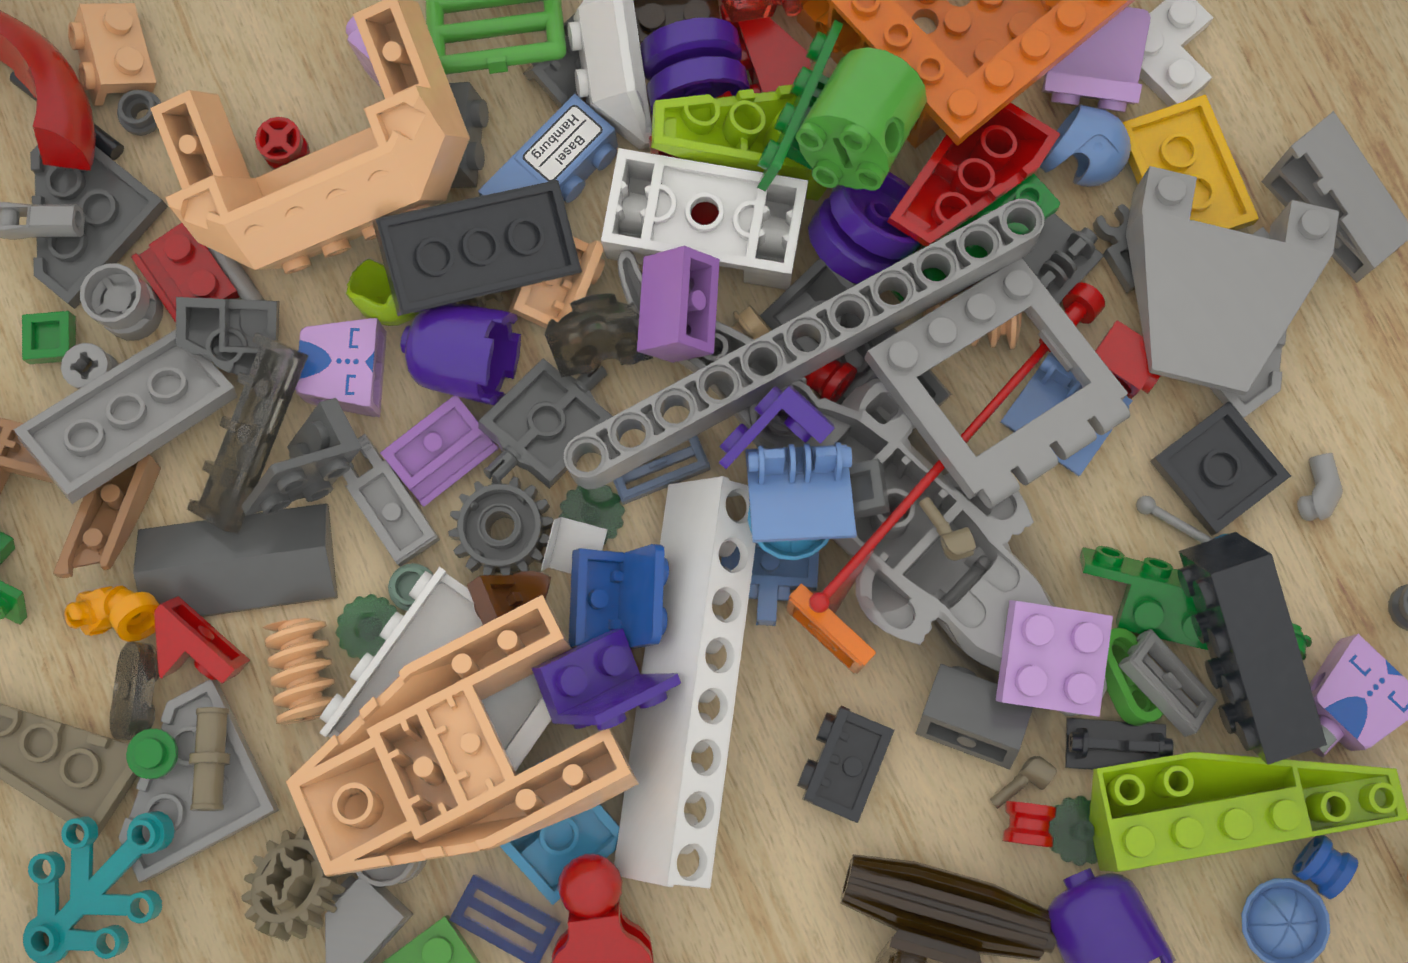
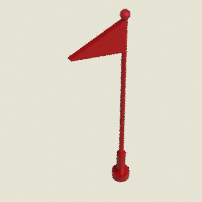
M1080 282L1075 284L1063 298L1064 312L1075 326L1079 322L1089 324L1105 308V299L1094 286ZM1041 338L1039 339L1040 346L960 435L965 443L974 436L1047 352H1051ZM940 460L935 463L822 592H816L810 597L809 606L814 612L822 613L829 608L836 613L879 542L944 470L945 467Z

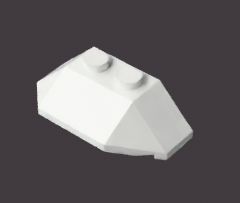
M583 0L574 15V22H568L570 48L572 51H579L581 69H575V84L578 97H586V104L638 149L649 148L652 124L634 1Z

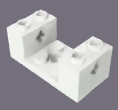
M618 148L601 237L607 259L618 261L619 254L624 250H629L635 255L637 263L643 265V257L685 245L720 259L719 266L744 270V283L787 290L790 287L808 180L776 175L765 192L757 188L763 174L762 172ZM700 202H710L717 207L719 214L713 223L701 225L696 223L691 217L693 207Z

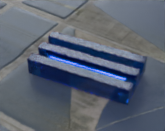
M477 874L472 876L449 919L525 963H541L546 950L549 948L556 931H558L562 921ZM479 889L546 927L544 933H539L474 896L476 891ZM468 906L536 943L537 946L534 952L465 915Z

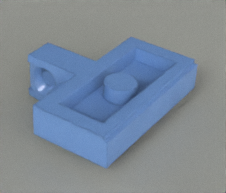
M756 542L749 599H758L756 625L776 626L777 600L788 601L790 590H795L801 583L810 591H817L819 551L813 556L800 560L778 559L764 551ZM737 546L730 556L721 558L722 566L733 570L738 565L740 552Z

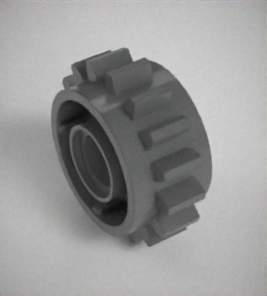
M513 476L509 485L503 484L500 481L499 484L492 482V485L484 487L477 481L474 483L475 492L470 497L465 494L459 496L463 503L461 510L451 511L450 516L457 521V528L449 530L448 534L451 539L461 542L453 550L458 558L471 556L467 561L466 568L472 573L483 566V575H495L496 572L502 575H513V572L518 570L530 571L529 565L534 560L541 564L543 563L544 557L541 554L543 546L547 547L549 536L546 534V530L552 528L554 519L543 517L542 515L550 508L546 499L534 502L538 494L535 486L530 485L523 491L521 490V481L518 477ZM501 518L512 519L514 521V530L509 537L503 540H496L491 537L492 525Z

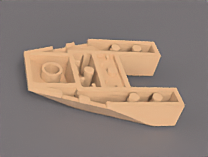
M543 595L405 665L398 672L400 676L377 698L373 696L359 710L360 715L338 736L333 735L286 781L325 876L329 877L490 850L592 809L639 784L617 739L610 729L602 730L516 775L482 700L532 675L533 671L531 668L571 649L552 609Z

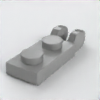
M363 434L357 438L362 446L360 451L370 461L373 468L359 477L354 470L353 463L350 462L349 471L343 474L348 483L346 488L396 564L401 567L440 541V538L396 472L386 460H383L368 436Z

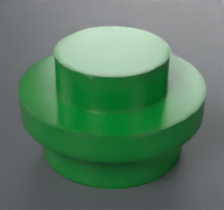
M146 729L139 732L132 738L127 747L126 759L128 766L134 774L145 779H158L167 775L174 768L178 759V746L175 739L168 732L160 729Z

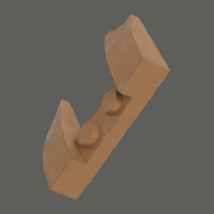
M0 418V494L11 473L54 483L14 432V429L24 423ZM147 455L83 497L53 571L56 577H73V568L100 563V567L103 570L111 569L130 537L161 470V467L151 455Z

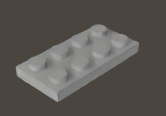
M176 330L20 425L14 429V432L20 442L73 504L236 399L237 394L234 386L210 360L200 355H194L176 345Z

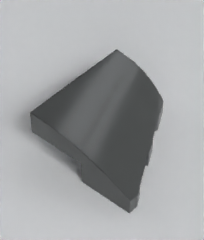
M176 297V345L194 355H200L210 360L215 366L228 373H234L257 385L262 391L273 392L276 379H274L272 374V357L274 352L278 351L280 301Z

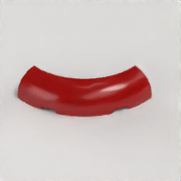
M0 10V61L12 68L15 76L37 98L33 130L43 165L91 171L96 142L92 109L87 94L72 66L62 53L43 35L29 25Z

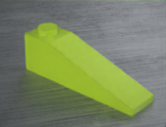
M792 85L778 86L776 91L754 93L753 89L740 90L736 96L713 98L706 94L655 100L653 105L651 148L681 159L763 173L765 169L757 166L759 159L769 140L772 139L777 142L781 133L774 129V125L786 102L793 105L797 96L790 93ZM787 157L777 173L779 176L808 180L806 199L818 201L827 189V187L820 185L814 180L811 169Z

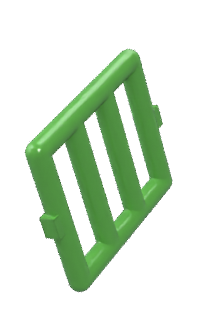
M425 0L426 24L446 75L489 69V74L508 72V66L559 60L566 55L561 0ZM538 1H543L544 5L543 12L444 24V14ZM546 30L547 42L446 55L445 44Z

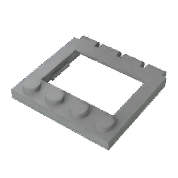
M1022 258L1000 269L871 348L864 357L865 361L968 499L971 500L978 495L985 506L990 509L1020 490L1017 479L1021 484L1028 485L1057 466L1059 463L1057 456L1061 460H1066L1095 441L1097 438L1096 433L1104 435L1130 417V411L1122 401L1128 394ZM1024 311L1040 331L1038 335L1064 369L1067 372H1072L1083 388L976 457L917 377Z

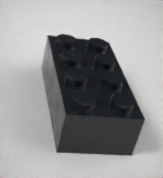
M1237 532L1180 550L1179 554L1183 567L1177 570L1178 578L1184 593L1188 598L1192 597L1197 614L1192 615L1191 620L1198 639L1202 644H1207L1211 659L1205 661V667L1214 688H1220L1224 704L1220 705L1218 709L1229 734L1235 733L1245 750H1253L1267 765L1327 745L1272 554Z

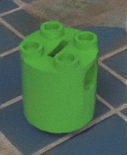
M866 47L851 50L839 61L796 134L800 152L813 168L812 177L820 185L827 188L843 185L848 188L872 191L881 187L927 102L924 83L918 73L902 58L886 50Z

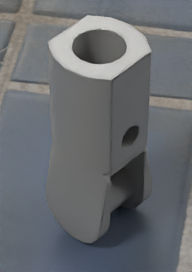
M0 202V238L81 237L84 235L85 215L83 209L78 204ZM20 217H27L26 225H19Z

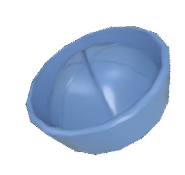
M1274 878L1258 885L1247 897L1241 913L1242 932L1248 946L1265 963H1312L1325 950L1330 935V917L1322 898L1309 885L1292 878Z

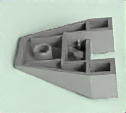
M1149 166L1133 192L1126 229V239L1149 373L1245 395L1332 257L1339 211L1291 200L1271 224L1269 238L1190 220L1197 177Z

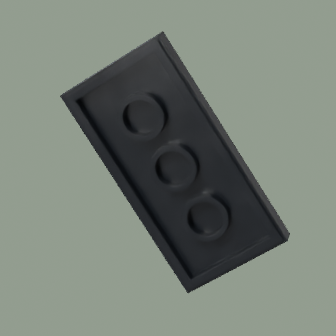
M558 180L385 216L372 221L398 316L582 272Z

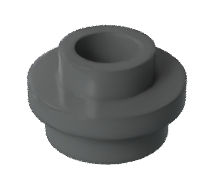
M131 90L125 93L119 100L118 120L124 129L131 134H150L158 129L150 108L162 102L155 94L149 91ZM141 110H149L144 117L136 119L137 114Z

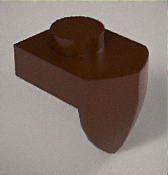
M521 571L513 575H480L467 584V588L474 602L475 612L484 625L541 595L546 600L551 577L538 571Z

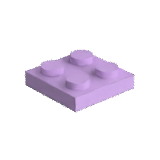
M1010 600L996 701L1099 717L1113 616Z

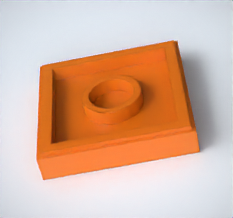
M801 583L789 596L786 607L787 612L853 674H858L876 654L875 650L829 608L822 613L814 612L809 606V599L813 593Z

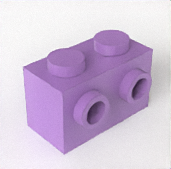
M685 245L643 257L637 352L672 363L714 354L720 259Z

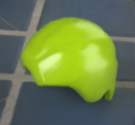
M367 259L353 271L350 281L347 283L346 295L366 318H377L381 325L399 326L412 320L419 313L397 315L383 264Z

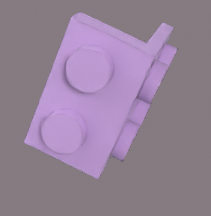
M1126 7L1045 74L1042 92L1052 93L1051 102L1079 105L1080 97L1099 100L1097 108L1125 112L1127 104H1138L1142 84H1138L1151 19L1149 12L1145 9Z

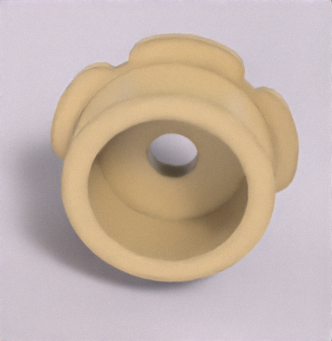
M749 305L741 313L734 311L733 316L737 322L731 328L755 340L771 331L752 306Z

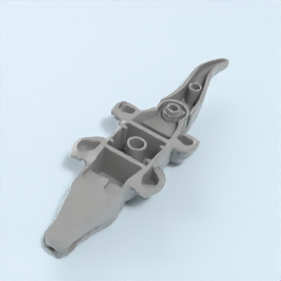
M624 250L618 257V274L628 306L639 325L642 272L635 255L629 250ZM716 320L714 354L679 361V363L694 373L750 343L753 339ZM765 359L755 361L750 367L753 373L760 376L769 375L776 369L773 362ZM802 377L790 385L828 418L835 427L821 444L813 436L807 443L810 446L834 445V442H840L841 445L851 447L852 464L877 458L883 464L890 512L855 519L856 538L832 539L848 555L853 557L933 465L911 445L908 437L915 426L880 379H872L856 388L840 405L826 398L818 399L809 386L806 385V378ZM715 383L710 386L720 399L727 398L733 391L731 386L726 383ZM786 386V387H784V388H782V389H780V390L783 392L788 386ZM760 401L734 415L740 424L743 423L750 429L761 417L754 410ZM783 409L778 412L753 440L756 447L763 446V448L788 447V444H794V447H803V444L807 443L802 441L783 423L789 416ZM940 473L879 542L863 570L855 579L856 597L860 608L867 618L883 631L918 645L924 641L925 634L931 631V622L937 620L950 639L967 655L980 664L1000 672L1009 601H1022L1056 607L1043 586L1012 553L1008 544L1012 535L1021 534L1024 527H1030L1034 522L1020 492L1017 491L990 509L985 506L978 495L969 500L950 473L946 475ZM929 497L944 519L949 523L952 531L968 527L976 545L974 555L957 561L948 559L944 555L937 529L920 507L919 502ZM1106 677L1104 679L1102 698L1107 689ZM1059 711L1060 713L1064 714L1065 716L1083 715V714H1076V713H1070V712Z

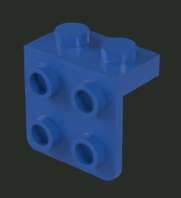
M650 544L625 553L582 548L572 551L568 640L571 648H575L612 629L620 628L624 630L630 649L660 643L662 635L666 631L668 621L667 611L663 607V587L668 580L669 563L664 557L663 545Z

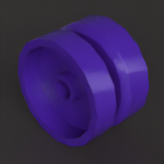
M692 18L677 21L657 29L645 37L640 45L644 76L649 81L647 84V95L652 116L655 100L706 94L717 98L727 91H730L732 96H736L738 91L750 89L746 68L739 62L742 49L738 31L729 21L718 18Z
M889 172L881 187L877 190L853 189L843 185L834 187L830 197L822 202L808 225L810 242L818 256L832 271L849 282L858 284L916 253L922 244L887 222L910 186Z

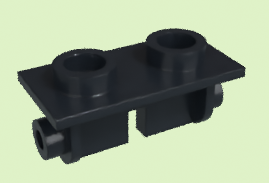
M1066 718L1065 768L1093 770L1173 755V740L1166 738V724L1147 723L1142 726H1133L1121 721Z

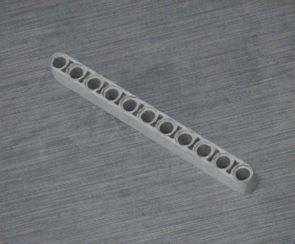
M1028 199L1010 201L581 433L568 442L564 450L563 459L571 478L578 486L584 489L600 488L757 403L774 386L782 389L1025 257L1033 251L1043 229L1044 214L1042 209L1035 202ZM1013 222L1021 223L1029 229L1030 233L1025 235L1013 233L1008 228V224ZM970 245H978L987 251L988 256L983 258L972 257L966 252L965 248ZM928 268H937L945 274L946 278L941 281H931L923 275L922 271ZM888 290L896 291L901 294L904 301L900 304L889 305L883 302L879 295ZM850 313L858 316L862 323L855 328H845L836 319L842 314ZM808 336L814 338L819 343V346L813 351L802 352L793 343L800 337ZM765 359L773 362L776 369L769 375L760 376L753 373L750 367L755 361ZM715 383H726L733 389L727 398L721 400L709 397L706 392ZM673 406H682L690 412L683 422L677 424L667 422L663 416ZM639 429L646 434L644 441L639 446L630 448L620 444L622 435L628 430ZM596 453L601 456L599 466L592 471L584 472L576 468L579 458L584 454Z

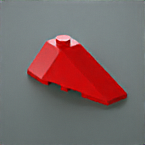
M1010 102L958 146L946 134L887 222L925 247L931 245L1034 174L1055 144L1060 133Z

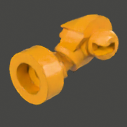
M123 585L109 586L94 591L80 592L76 597V602H71L66 606L64 615L68 626L74 629L81 628L85 635L103 634L113 627L122 640L135 642L143 640L156 632L154 611L159 606V603L150 593H135Z

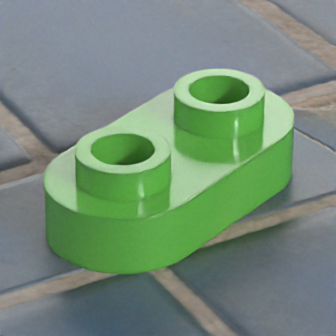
M1114 628L1111 630L1105 672L1107 692L1117 713L1128 724L1142 726L1156 721L1163 713L1118 666L1122 659L1129 657L1127 652L1131 646L1138 644L1137 638L1127 629Z

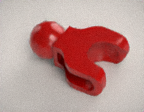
M585 853L576 857L563 868L559 876L558 892L562 903L569 911L568 929L557 940L552 951L551 963H654L650 936L638 924L628 920L622 912L620 897L622 895L623 881L619 870L602 855Z

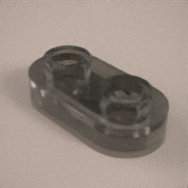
M127 642L120 652L109 720L110 731L115 739L132 740L136 734L143 730L151 729L154 724L155 707L152 701L155 682L159 679L157 651L151 643Z

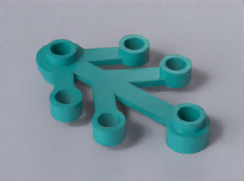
M152 811L136 816L129 824L127 840L94 875L93 843L98 837V826L92 818L87 816L68 820L62 827L61 837L64 844L71 848L70 900L61 910H59V878L62 877L65 871L63 857L57 852L49 851L35 855L28 865L30 878L38 884L37 916L27 924L23 934V945L27 955L36 963H56L65 958L70 950L94 951L102 959H109L122 954L127 949L129 943L128 934L123 927L111 925L95 931L74 929V926L85 915L128 916L131 921L139 924L159 916L162 910V899L153 890H143L134 894L105 893L143 854L164 850L171 844L175 832L171 818L161 811ZM78 824L81 825L84 830V838L82 841L79 840L76 836V827ZM143 825L150 831L148 842L145 841L142 834ZM44 860H47L51 866L49 876L43 871ZM141 898L145 899L149 905L147 915L142 913L139 908ZM44 932L49 937V946L44 941ZM107 934H110L115 940L113 950L106 944Z

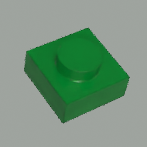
M70 311L22 315V360L31 365L62 362L66 352L76 345V316Z

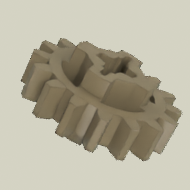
M300 827L297 834L288 830L283 831L280 844L269 840L266 843L268 854L264 858L261 856L253 858V862L258 868L255 873L245 875L244 881L252 884L250 891L241 896L243 902L252 905L245 913V917L256 923L254 928L268 936L288 942L291 935L299 939L306 938L308 925L317 929L322 928V913L324 911L335 913L337 909L335 904L331 902L333 895H338L345 891V887L337 884V878L344 874L325 876L306 829ZM307 854H311L314 861L307 859ZM274 907L280 909L281 914H277Z

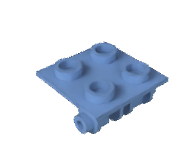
M1050 352L1000 423L1015 432L1082 389L1083 386L1072 372H1067L1054 354ZM1125 396L1122 401L1129 409V405L1133 400ZM1113 429L1104 435L1096 433L1097 438L1095 441L1066 460H1061L1057 456L1058 462L1077 476H1080Z
M834 442V445L810 446L807 443L803 444V447H794V444H788V447L763 448V446H757V449L745 450L753 543L856 538L849 467H852L851 447L841 445L840 442Z

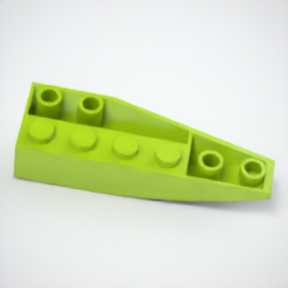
M1189 752L1093 769L1089 823L1100 871L1121 872L1408 820V812L1398 772L1395 768L1287 759L1267 765L1260 757Z

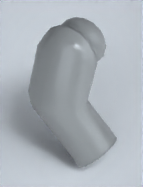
M1333 453L1309 458L1316 486L1312 491V495L1302 496L1297 501L1300 516L1306 521H1313L1316 518L1322 521L1330 517L1342 496L1343 489Z

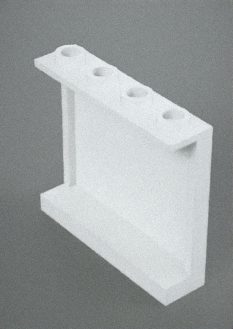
M441 567L437 569L434 575L425 571L409 593V596L415 599L404 616L399 612H395L381 631L379 636L386 641L375 657L367 652L349 677L355 680L356 683L345 698L337 693L321 714L320 719L326 724L320 731V734L330 738L333 735L338 736L360 715L359 710L373 696L377 698L400 676L398 672L405 665L483 626L481 619L475 612L474 602L467 587L449 576ZM534 674L482 700L514 771L520 766L551 721Z

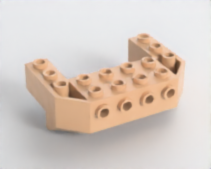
M382 0L353 14L385 97L384 100L364 108L371 127L259 177L251 178L218 94L188 90L150 108L182 190L165 198L171 210L198 243L254 270L283 269L285 274H291L310 267L312 264L309 258L323 253L324 257L328 258L350 250L351 245L349 241L364 236L365 241L376 239L372 222L376 218L428 208L446 201L470 137L418 2L413 0Z

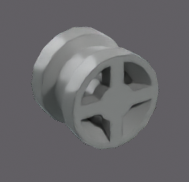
M81 343L73 346L66 352L62 359L61 371L63 378L68 384L79 390L119 365V363L102 348L92 343ZM92 361V366L87 371L82 372L89 362Z

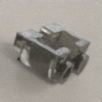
M612 293L594 294L571 302L572 312L562 317L558 323L551 319L545 331V337L561 378L594 372L601 365V361L606 359H616L621 365H633L640 361L654 359L653 356L637 352L639 314L635 303L617 302L615 294Z

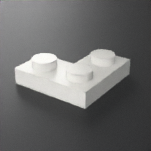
M1165 0L1149 13L1151 19L1139 78L1169 107L1192 99L1213 78L1183 47L1207 28L1214 17L1196 0Z

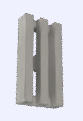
M1152 629L1141 633L1136 639L1138 644L1131 646L1128 650L1129 657L1122 659L1118 666L1184 737L1197 733L1217 702V699ZM1152 658L1162 667V669L1152 660ZM1181 689L1191 698V700L1181 691Z

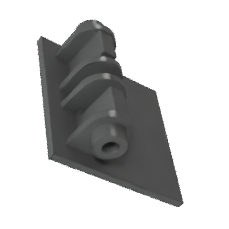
M1054 213L1044 220L1043 229L1033 251L1022 259L1059 305L1073 286L1080 283L1104 255L1095 248L1094 244L1098 238L1092 230L1084 227L1081 231H1075Z

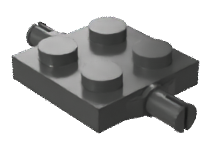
M544 358L539 361L478 421V429L493 440L502 452L488 467L484 468L485 475L489 479L492 477L493 483L499 484L515 466L528 470L550 489L567 471L563 458L568 442L581 433L613 417L595 401L590 392L607 376L605 368L603 366L599 368V363L593 361L575 379L572 376L559 372Z

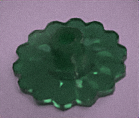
M604 485L596 489H584L577 486L576 490L567 492V499L560 504L562 513L559 515V518L564 517L608 529L604 545L608 539L617 537V530L624 525L621 517L624 515L625 509L620 505V496L612 493L611 487Z
M369 594L365 598L357 596L353 603L345 605L343 614L337 618L339 626L335 634L340 638V648L347 650L348 656L352 658L359 657L361 660L367 652L375 657L386 641L379 635L391 617L397 612V608L389 605V600L385 597L378 598L374 594Z
M1077 796L1075 799L1068 797L1063 799L1061 805L1053 806L1057 807L1056 818L1050 822L1049 832L1054 837L1051 850L1054 853L1060 854L1064 862L1072 861L1077 866H1083L1086 862L1089 864L1097 862L1093 842L1095 829L1089 822L1091 800H1087L1085 796Z

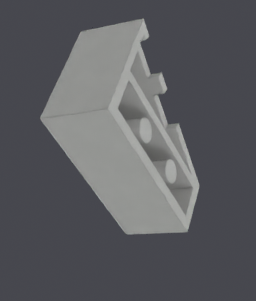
M1334 111L1291 145L1261 181L1285 207L1291 200L1339 211L1332 257L1356 283L1408 241V221Z

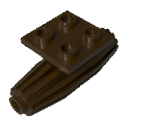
M852 855L843 885L840 904L897 930L878 954L875 963H982L979 954L1039 961L1044 952L1051 954L1054 950L1056 939L1050 927L1049 910L1000 886L916 861Z

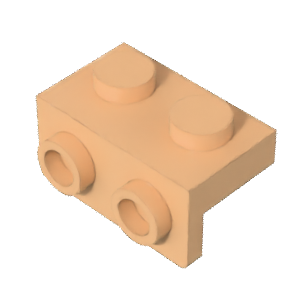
M135 3L79 4L74 22H69L68 38L72 50H78L81 60L78 69L79 81L84 90H89L92 105L103 106L107 93H127L131 90L153 92L156 79Z
M573 237L582 272L517 288L508 311L556 334L571 330L573 326L578 327L588 309V301L584 300L590 284L594 285L597 282L605 265V260L601 258L604 250L602 243L596 240L588 244Z

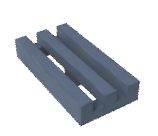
M696 435L689 439L691 446L637 467L613 480L622 504L625 505L667 488L668 484L679 483L711 470L698 436ZM694 456L697 459V462L630 489H627L625 486L627 483Z

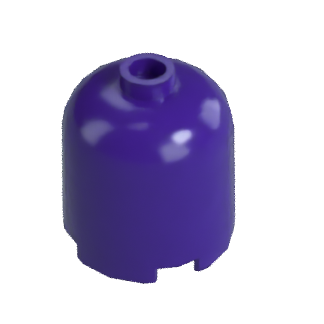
M458 303L420 311L411 323V326L405 327L400 343L401 351L405 353L406 365L411 377L418 385L424 388L495 405L505 395L504 392H500L505 377L514 379L517 371L521 334L512 332L511 325L515 324L518 320L517 315L507 311Z
M1088 868L1063 880L1067 890L1052 900L1048 907V915L1051 919L1050 927L1056 939V946L1064 963H1149L1158 957L1161 963H1173L1176 961L1141 893L1130 879L1115 873H1107L1095 877L1092 869Z

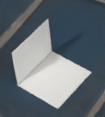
M564 517L554 519L541 571L552 568L571 574L572 551L579 548L602 550L608 529Z

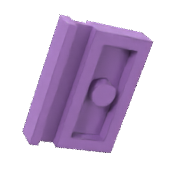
M452 396L382 450L380 454L424 507L499 448L493 440L478 429V421L460 398Z

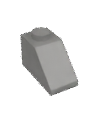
M351 875L341 884V886L345 887L344 893L333 895L332 897L337 908L335 913L327 912L325 914L326 963H370L413 916V913L385 886L370 885L360 877L356 879Z

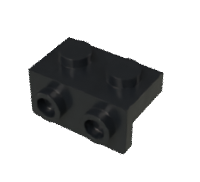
M842 705L838 708L836 715L826 712L816 740L824 743L818 760L816 762L808 758L797 784L798 787L805 789L802 800L858 823L893 736L894 729L853 713L849 708Z

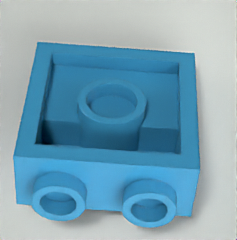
M600 804L592 809L503 844L500 847L545 898L554 905L560 899L558 879L563 868L572 859L585 853L599 854L605 858L611 855L617 847L619 825Z

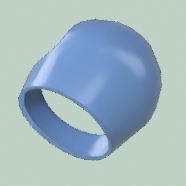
M1080 104L1057 129L1060 136L1041 163L1040 168L1047 173L1071 155H1074L1078 162V168L1073 183L1086 187L1102 185L1114 179L1127 164L1131 144L1126 127L1112 113Z

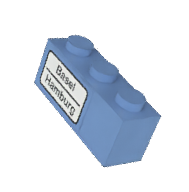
M574 94L478 190L479 195L484 196L558 180L564 202L570 203L584 189L585 180L596 169L599 171L605 169L616 156L618 143L615 128Z

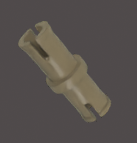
M219 707L197 708L195 753L189 754V765H194L190 810L222 811L224 810V768L230 765V754L225 753L229 709Z

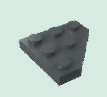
M37 145L30 152L31 171L35 173V196H32V204H78L83 209L85 222L84 235L81 237H36L37 257L33 258L34 276L75 309L81 303L80 287L85 277L96 267L117 263L168 206L162 199L96 146L91 171L43 165Z

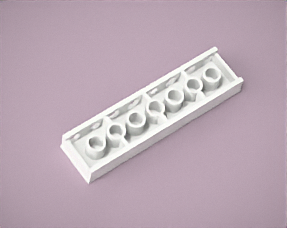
M720 476L668 484L660 545H663L665 551L664 557L669 563V576L663 587V607L667 611L668 621L666 631L662 635L660 643L645 647L641 674L678 673L681 684L666 691L668 698L665 701L645 709H640L639 706L636 708L629 765L639 784L624 791L614 865L619 870L621 877L666 887H673L674 885L709 889L711 887L756 543L752 542V534L747 520L749 511L748 485L730 481L728 477ZM742 495L746 502V513L741 520L735 521L727 514L726 499L727 497ZM737 546L740 552V560L738 565L733 570H730L721 565L719 556H730ZM731 596L733 611L724 620L722 616L714 614L712 604L722 605ZM724 645L727 658L723 667L718 670L715 665L706 663L705 653L715 654ZM717 695L720 701V710L718 715L711 720L708 714L699 712L698 703H709ZM710 746L713 752V761L710 768L705 771L701 764L691 762L692 752L702 753ZM703 797L706 803V813L702 821L698 823L697 818L693 814L684 813L685 803H696ZM696 849L699 855V866L696 872L689 877L681 876L677 869L678 855L690 854Z

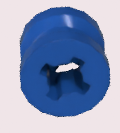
M1325 835L1315 836L1302 849L1293 865L1292 873L1302 881L1310 880L1317 885L1319 894L1326 899H1332L1340 894L1349 884L1359 862L1349 852L1340 853L1333 848L1331 839Z

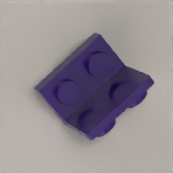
M789 385L783 392L777 386H774L754 408L761 417L749 429L741 423L719 446L726 455L718 463L727 469L781 409L789 414L783 423L805 443L813 436L821 444L835 427L828 418L792 385Z
M623 628L612 629L531 668L552 723L573 725L574 729L595 725L598 730H606L617 726L627 719L625 712L637 706L640 709L655 706L668 698L666 691L681 684L678 673L640 674Z

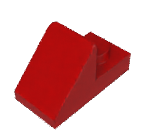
M179 596L161 603L155 609L158 672L161 679L177 671L190 656L194 659V665L201 674L211 680H218L221 684L238 675L249 663L250 659Z

